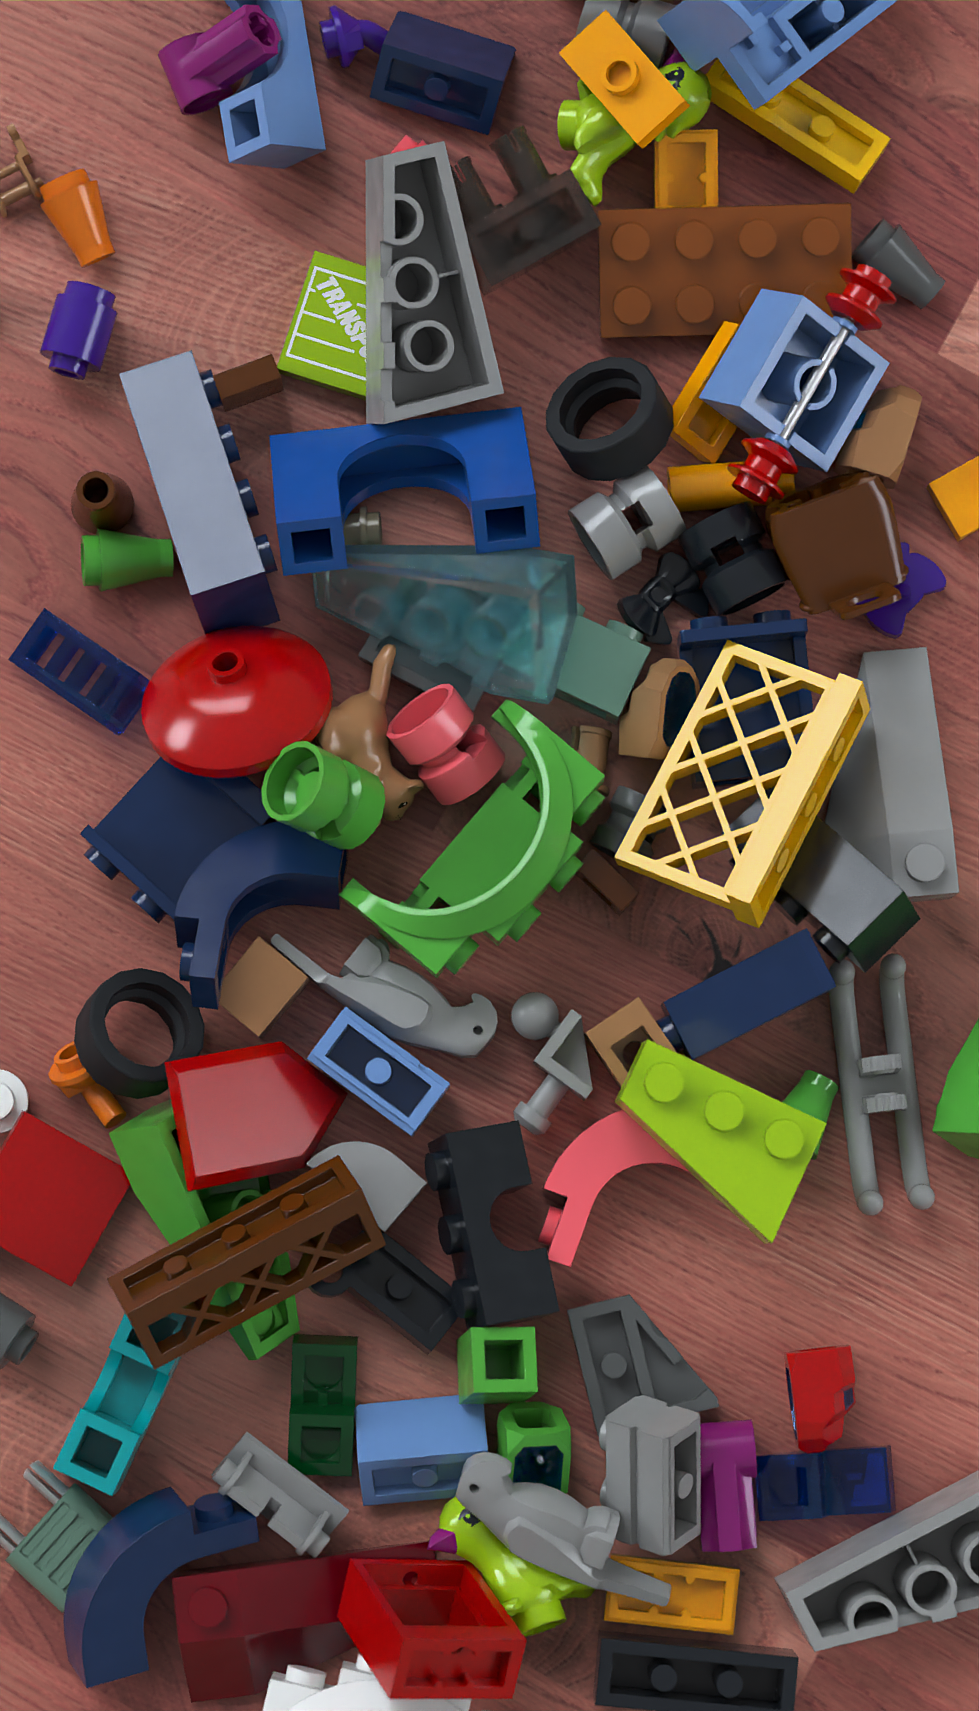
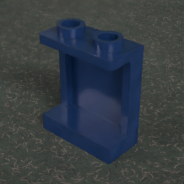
M790 610L759 612L753 614V623L728 625V617L726 616L690 620V629L681 630L678 634V658L685 660L692 666L699 680L700 691L727 640L809 670L806 647L807 619H791ZM737 663L724 685L730 700L766 687L759 671ZM770 676L772 684L782 681ZM802 688L778 698L787 722L813 712L812 693L807 689ZM719 695L714 706L723 703L721 695ZM772 701L736 713L744 738L781 725ZM729 717L703 726L697 742L702 754L738 741ZM803 732L793 735L796 745ZM786 738L750 752L759 777L785 767L792 755ZM693 750L689 755V759L695 757ZM744 755L707 768L714 787L739 785L753 779ZM701 771L691 774L692 789L707 788Z

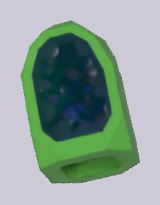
M540 1401L510 1403L499 1412L497 1421V1454L508 1459L513 1465L511 1474L508 1476L513 1483L529 1482L544 1484L567 1494L571 1462V1427L562 1408Z

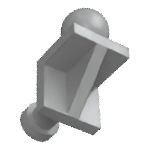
M530 992L522 995L514 1003L511 1011L513 1027L521 1036L530 1040L550 1038L533 1061L535 1066L548 1075L528 1103L525 1104L520 1101L513 1111L514 1120H519V1124L534 1135L545 1134L552 1124L547 1120L568 1090L583 1101L593 1090L582 1016L571 1009L560 1023L556 1003L549 996L540 992Z

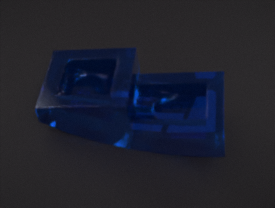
M891 1445L825 1449L824 1452L817 1453L796 1451L756 1455V1489L759 1521L820 1519L831 1515L891 1513L896 1510Z

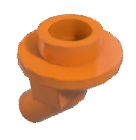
M74 1041L62 1047L55 1054L54 1064L50 1067L48 1075L52 1084L56 1085L68 1099L81 1093L106 1129L116 1126L126 1117L127 1113L112 1092L96 1083L83 1067Z

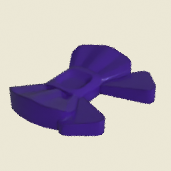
M901 542L904 564L909 568V572L904 582L894 586L900 591L902 598L892 604L864 614L874 629L894 639L901 636L906 614L917 605L923 596L940 592L946 587V578L941 569L933 561L921 554L914 552L909 554L910 547L906 542ZM878 597L870 598V599L861 601V602L856 603V604H857V605L864 604V603L870 602V601H872V600H874V599H876V598H878Z

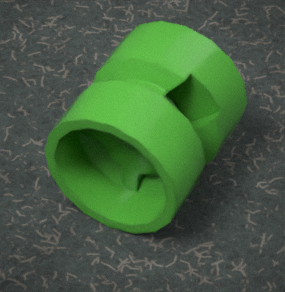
M308 741L294 742L281 750L280 755L268 767L261 790L262 803L269 816L296 830L306 832L312 837L340 850L353 849L363 844L375 832L382 818L385 806L384 786L378 776L345 759L342 760L338 756Z

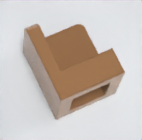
M258 936L223 978L219 1004L259 1038L263 1039L311 980Z

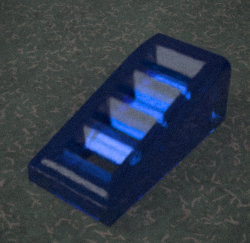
M45 608L8 659L118 736L125 731L141 708L143 695L150 681ZM59 633L65 639L43 669L37 665V662ZM80 648L85 651L64 682L59 680V676ZM100 663L105 665V670L86 697L80 694L81 690Z

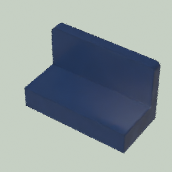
M398 11L383 42L369 98L489 135L503 86L514 60L516 48L417 15Z

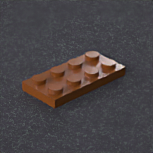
M851 203L597 209L601 338L716 335L724 321L741 325L761 288L803 295L833 318L834 315L826 302L825 296L827 293L842 294L847 284L841 278L839 272L842 268L852 269Z

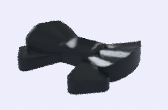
M668 552L659 557L655 576L640 589L639 594L621 598L617 603V608L627 625L643 634L645 642L665 646L671 644L672 636L663 611L671 602L674 601L696 617L702 618L709 613V601L703 589H698L700 579L689 562L676 553Z

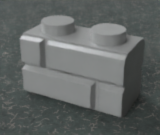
M645 1395L635 1396L606 1415L600 1429L599 1444L601 1449L606 1451V1478L600 1490V1503L603 1506L620 1512V1523L615 1540L629 1545L638 1543L639 1548L661 1556L672 1555L701 1534L700 1413L676 1405L668 1407L667 1402Z

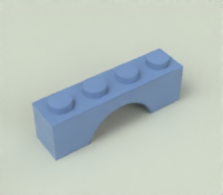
M224 0L232 12H235L245 4L259 5L268 17L274 19L282 38L278 43V54L247 74L239 89L232 96L219 102L229 163L285 169L325 151L326 146L302 1Z

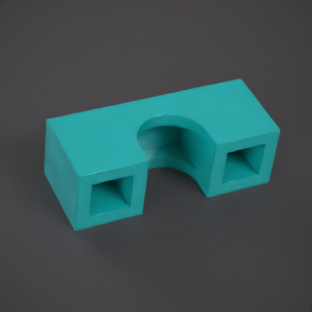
M171 1313L149 1325L148 1328L155 1342L158 1343L180 1331L187 1315ZM124 1314L109 1346L108 1358L95 1387L85 1405L80 1408L53 1466V1469L111 1496L120 1490L182 1357L181 1355L154 1370L126 1314Z

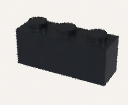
M775 787L765 790L768 800ZM760 797L729 825L731 832L758 821L764 810ZM816 816L773 901L777 909L796 926L803 919L810 923L817 930L812 935L813 939L834 961L840 964L848 957L865 973L920 920L904 890L818 816ZM747 842L736 845L740 855ZM732 857L729 863L734 868L736 863Z
M599 1630L593 1699L595 1705L651 1711H794L799 1657L793 1649Z

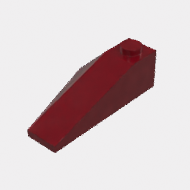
M429 1540L321 1553L316 1558L311 1555L177 1571L172 1577L179 1646L191 1702L256 1695L268 1689L273 1672L286 1674L288 1665L312 1668L356 1647L337 1618L350 1559L436 1560L435 1551L427 1550ZM408 1572L403 1577V1581L412 1579L415 1572Z

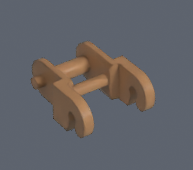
M13 123L6 126L18 150L14 157L16 162L0 169V180L21 170L26 182L0 194V213L3 218L7 217L5 207L32 193L38 201L41 200L42 196L38 188L44 185L40 177L32 179L26 166L33 163Z

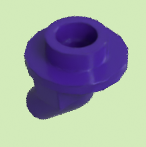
M335 5L329 6L330 19L319 21L321 38L327 59L338 57L341 68H347L358 51L364 49V46L380 55L383 42L388 33L386 29L369 20H357Z

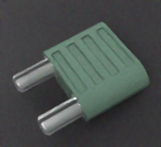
M38 1460L31 1463L30 1467L62 1497L27 1468L23 1478L54 1506L26 1537L0 1514V1529L18 1546L1 1531L0 1545L10 1554L5 1561L63 1613L67 1590L79 1559L97 1533L113 1517L76 1483L68 1488Z

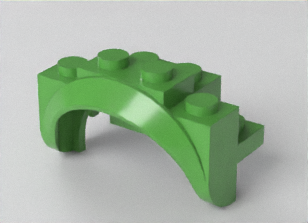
M507 699L494 712L491 718L517 741L525 752L526 757L521 761L522 765L505 784L501 783L420 878V884L414 889L409 898L400 904L390 902L374 895L354 878L338 895L373 924L381 936L398 950L401 948L436 979L445 968L456 975L480 946L472 939L474 934L482 932L497 946L507 935L515 942L522 938L541 915V912L533 904L549 886L559 893L584 864L575 856L581 849L583 842L570 831L572 820L580 827L583 826L606 798L598 791V788L604 782L605 775L531 713ZM531 794L540 800V813L526 802ZM439 902L446 907L434 909Z

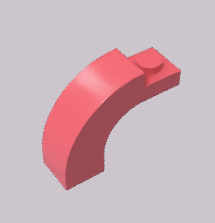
M624 1110L606 1116L583 1131L567 1146L548 1174L542 1189L566 1197L562 1209L550 1205L538 1242L549 1246L547 1254L548 1259L571 1267L595 1198L603 1186L619 1172L636 1165L659 1164L691 1174Z

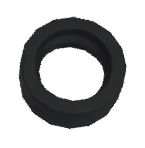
M607 357L584 365L570 374L555 390L546 410L547 432L571 470L588 480L613 481L636 473L650 464L663 450L674 426L673 408L649 368L632 358ZM624 399L641 400L636 413L624 426L615 432L596 439H579L584 425L594 413L603 407Z
M143 968L118 972L96 989L76 1018L74 1043L80 1062L96 1083L115 1095L135 1099L161 1095L169 1089L164 1062L159 1066L150 1067L136 1064L121 1055L109 1039L105 1026V1017L111 1007L122 1001L144 1004L158 1013L169 1027L173 1040V1051L168 1060L165 1061L168 1062L199 1056L203 1049L205 1028L199 1007H192L191 995L182 984L162 972Z

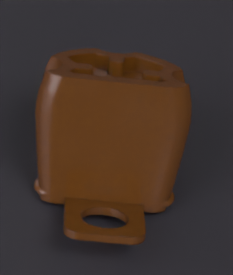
M859 471L829 477L812 486L793 490L785 494L782 500L776 499L767 506L765 516L767 533L801 600L799 608L802 611L807 612L809 615H815L831 610L840 619L844 620L892 604L902 598L900 591L894 586L906 580L909 568L904 564L894 507L878 475L870 477L867 471ZM878 597L870 602L853 606L854 604L859 603L861 601Z

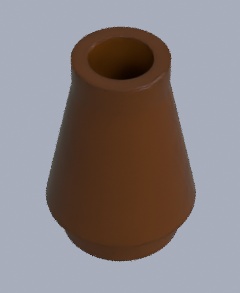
M92 471L83 475L78 481L71 497V511L74 519L84 530L96 534L97 529L115 532L120 530L129 521L134 508V499L129 486L118 476L99 471ZM100 488L106 489L108 494L103 501L98 503L88 501L93 497V491Z

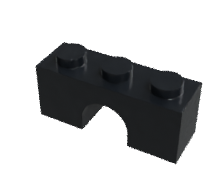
M519 1120L450 1132L429 1142L428 1148L430 1153H427L425 1156V1174L431 1190L438 1191L443 1214L438 1220L439 1240L445 1254L452 1257L456 1280L452 1282L451 1286L452 1302L457 1316L460 1319L465 1318L467 1330L471 1327H500L540 1319L559 1312L546 1247L529 1251L510 1249L497 1239L490 1223L491 1207L499 1195L514 1193L532 1184Z

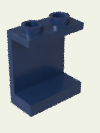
M160 757L94 829L88 824L80 835L92 845L84 853V856L111 881L119 872L123 873L139 888L130 898L157 923H160L166 915H169L174 920L177 901L191 874L209 854L240 833L272 823L276 819L267 814L262 803L261 789L246 776L213 778L194 775L172 766Z

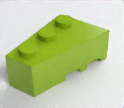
M649 1039L641 1044L615 1100L619 1107L673 1158H676L764 1244L773 1243L827 1124Z

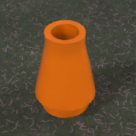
M85 168L62 175L39 188L45 201L40 207L74 252L81 268L93 265L116 253L110 241L97 180L90 181Z

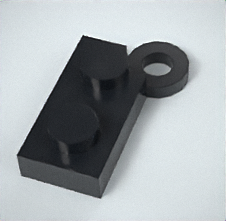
M381 1229L380 1231L386 1242L384 1247L341 1269V1276L336 1282L327 1283L320 1280L308 1287L313 1293L327 1298L339 1296L347 1290L426 1355L434 1349L458 1318L452 1302L451 1285Z

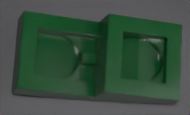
M293 1335L288 1463L303 1475L352 1477L358 1336Z

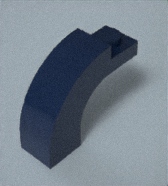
M278 821L240 833L215 849L199 864L185 884L174 912L177 948H183L179 976L180 981H187L190 984L192 1007L218 1010L230 945L240 928L257 914L285 905H302L340 910L341 897L338 895L344 886L349 849H337L306 832H301Z
M170 1486L153 1492L129 1505L113 1517L97 1533L79 1559L72 1574L64 1605L63 1623L68 1661L86 1688L149 1670L144 1638V1617L152 1594L171 1572L185 1563L259 1542L257 1520L252 1513L227 1494L222 1496L220 1493L204 1495L198 1498L193 1505L186 1506Z

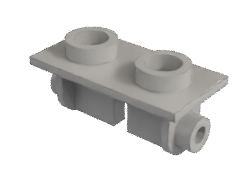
M249 1432L242 1436L211 1474V1479L221 1486L218 1493L222 1496L227 1494L255 1517L261 1513L270 1521L267 1526L296 1547L295 1552L300 1556L306 1551L316 1558L328 1543L331 1532L350 1511Z

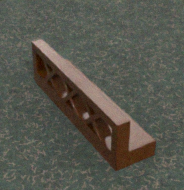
M337 1155L112 1275L107 1280L155 1370L384 1247L386 1242L361 1187L340 1156ZM357 1215L364 1232L340 1245L327 1242L335 1225ZM289 1250L303 1252L297 1268L284 1275L269 1273L274 1259ZM231 1281L245 1284L238 1300L225 1307L210 1304L218 1288ZM171 1313L187 1315L180 1331L158 1343L155 1342L148 1328L149 1325Z

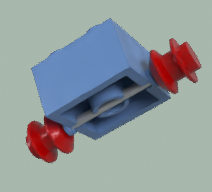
M858 264L856 270L850 268H842L839 274L847 284L842 294L827 293L825 296L826 302L834 315L833 318L803 295L761 288L698 397L752 437L745 438L741 442L749 454L744 464L730 463L727 469L736 477L732 487L753 501L765 504L769 497L782 500L784 493L777 485V482L782 474L796 475L799 471L797 465L828 472L890 364L855 336L857 330L881 329L883 324L875 314L880 304L894 305L897 301L895 295L889 290L892 284L891 280L880 271L868 265Z

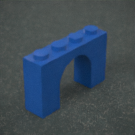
M521 407L400 420L387 424H365L269 435L276 526L283 576L348 569L344 524L349 513L359 503L375 494L403 487L434 488L459 498L467 506L471 515L476 554L540 547L536 491Z

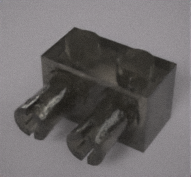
M524 125L512 130L508 137L505 134L489 145L492 152H495L518 193L513 197L514 200L505 206L502 203L495 205L475 170L470 156L456 161L454 167L450 165L479 289L483 296L589 238L602 225L571 169L560 175H557V173L549 174L526 133L527 130Z

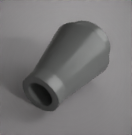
M884 218L874 226L852 253V259L856 263L868 265L886 275L892 282L889 290L908 299L920 310L936 296L946 282L935 272L902 226L898 224L896 227H893Z

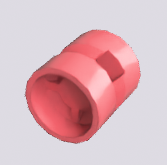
M449 683L430 688L415 697L392 719L386 736L410 765L420 764L418 777L441 805L455 804L476 793L497 774L505 761L504 751L487 729L481 724L471 725L474 717L473 711Z

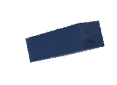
M805 928L664 1001L660 1006L665 1017L657 1020L656 1023L677 1053L683 1051L687 1058L695 1060L826 994L835 988L836 984L808 929Z

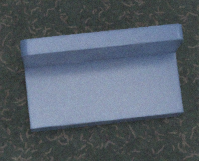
M459 1395L359 1404L355 1407L357 1457L363 1506L453 1498L456 1495L462 1468L466 1460L476 1453L488 1452L484 1404H459Z

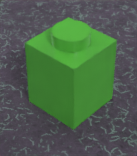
M471 1327L456 1340L459 1404H510L525 1402L538 1392L535 1327Z

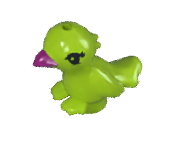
M674 47L659 71L686 100L690 107L655 137L656 142H660L666 135L673 139L680 131L688 130L699 123L707 113L712 97L711 86L707 76L700 69L696 72L692 70L676 47ZM580 79L577 82L580 100H564L558 113L557 130L562 149L564 151H578V156L568 171L570 179L577 186L585 202L596 207L602 201V181L608 167L624 157L637 143Z
M455 1496L445 1504L440 1515L439 1528L429 1539L427 1550L456 1554L471 1562L482 1573L485 1582L524 1637L536 1635L563 1624L567 1621L561 1601L566 1598H588L596 1590L516 1556L481 1520L462 1506Z

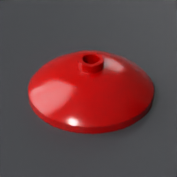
M264 626L228 627L207 633L190 641L162 663L151 677L145 689L141 705L142 722L153 749L172 766L204 777L232 778L246 776L267 770L286 746L299 741L311 742L328 718L333 700V687L329 670L321 654L301 637L284 630Z

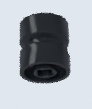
M751 501L733 505L709 516L684 531L677 539L692 569L705 572L707 577L702 584V589L716 616H728L767 598L790 583V579L776 550L763 548L761 544L766 530ZM740 545L745 554L723 565L719 555Z

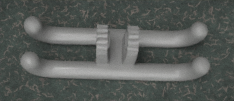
M894 953L886 955L879 967V987L887 1055L862 1058L854 994V965L844 959L840 964L835 961L829 969L836 984V987L829 991L852 1187L857 1207L863 1214L868 1216L877 1215L884 1206V1200L880 1195L877 1181L869 1114L895 1112L901 1169L908 1201L918 1210L930 1208L935 1201V1194L930 1186L906 1002L904 978L906 962L901 955Z

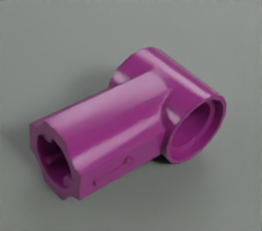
M245 4L206 32L190 34L166 45L160 50L158 57L182 114L195 115L219 106L220 101L233 95L232 84L278 54V43L282 38L274 19L268 17L259 5Z
M752 1419L700 1423V1545L702 1552H730L757 1548L756 1509L752 1478L757 1477V1460Z

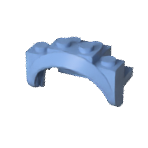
M683 0L657 21L688 66L695 72L715 58H718L755 110L772 99L898 0Z

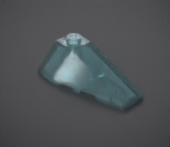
M345 545L348 569L312 573L315 607L379 639L390 635L420 650L419 659L435 667L444 662L473 676L471 685L489 694L547 705L553 700L578 613L574 555L533 548L476 554L475 545Z

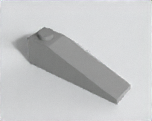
M927 647L864 652L857 679L863 681L870 711L832 784L825 823L904 890L910 902L951 899L959 893L953 825Z

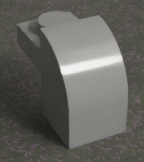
M350 1141L332 1145L317 1153L306 1163L313 1169L339 1155L361 1187L378 1227L384 1232L390 1228L428 1184L392 1152L368 1142Z

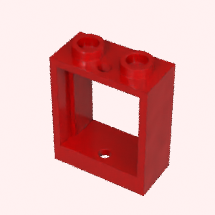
M350 1559L337 1618L389 1699H513L527 1639L471 1562L467 1560ZM408 1572H415L412 1579L403 1581V1577Z

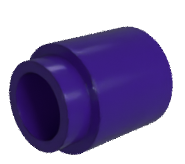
M68 281L64 293L57 294L40 349V354L50 359L48 368L51 371L78 380H84L87 371L100 372L117 317V312L112 309L116 298L113 293L92 284Z

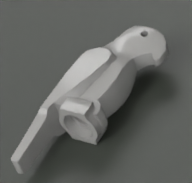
M275 934L271 938L272 946L307 975L317 986L391 1040L414 1047L443 1052L460 1058H476L495 1037L498 1019L497 1011L491 1001L480 994L474 993L471 995V1003L452 1007L442 993L426 978L407 966L391 961L388 943L383 939H377L372 934L365 937L344 963L339 974L342 978L326 972L279 934Z
M481 1452L472 1455L466 1460L462 1468L455 1497L462 1506L481 1520L513 1554L543 1569L594 1589H602L656 1605L667 1606L671 1593L670 1584L610 1559L609 1553L614 1545L620 1523L619 1511L603 1505L592 1506L587 1509L573 1497L544 1484L529 1482L513 1483L508 1476L511 1474L512 1462L498 1454Z

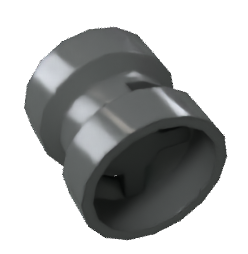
M619 785L610 801L612 810L607 822L598 824L589 843L601 852L614 858L646 796ZM661 806L657 815L667 812L665 806ZM667 827L646 835L638 854L652 858L654 852L651 845L656 835L664 833Z

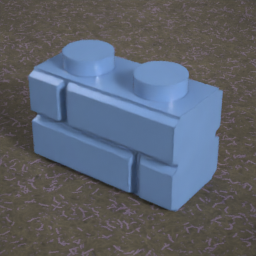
M346 1006L307 1057L312 1064L411 1137L415 1135L450 1087L448 1081L429 1067H425L418 1059Z

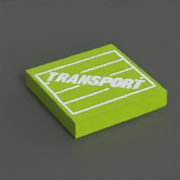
M314 251L277 365L280 374L366 401V266Z

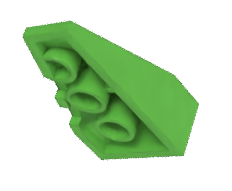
M171 1099L152 1106L109 1133L133 1192L170 1245L272 1191L270 1190L268 1175L187 1191ZM287 1252L274 1259L269 1273L284 1275L291 1271L289 1254ZM232 1281L216 1290L210 1304L225 1307L238 1300L245 1284ZM295 1294L228 1330L249 1361L258 1360L300 1331Z

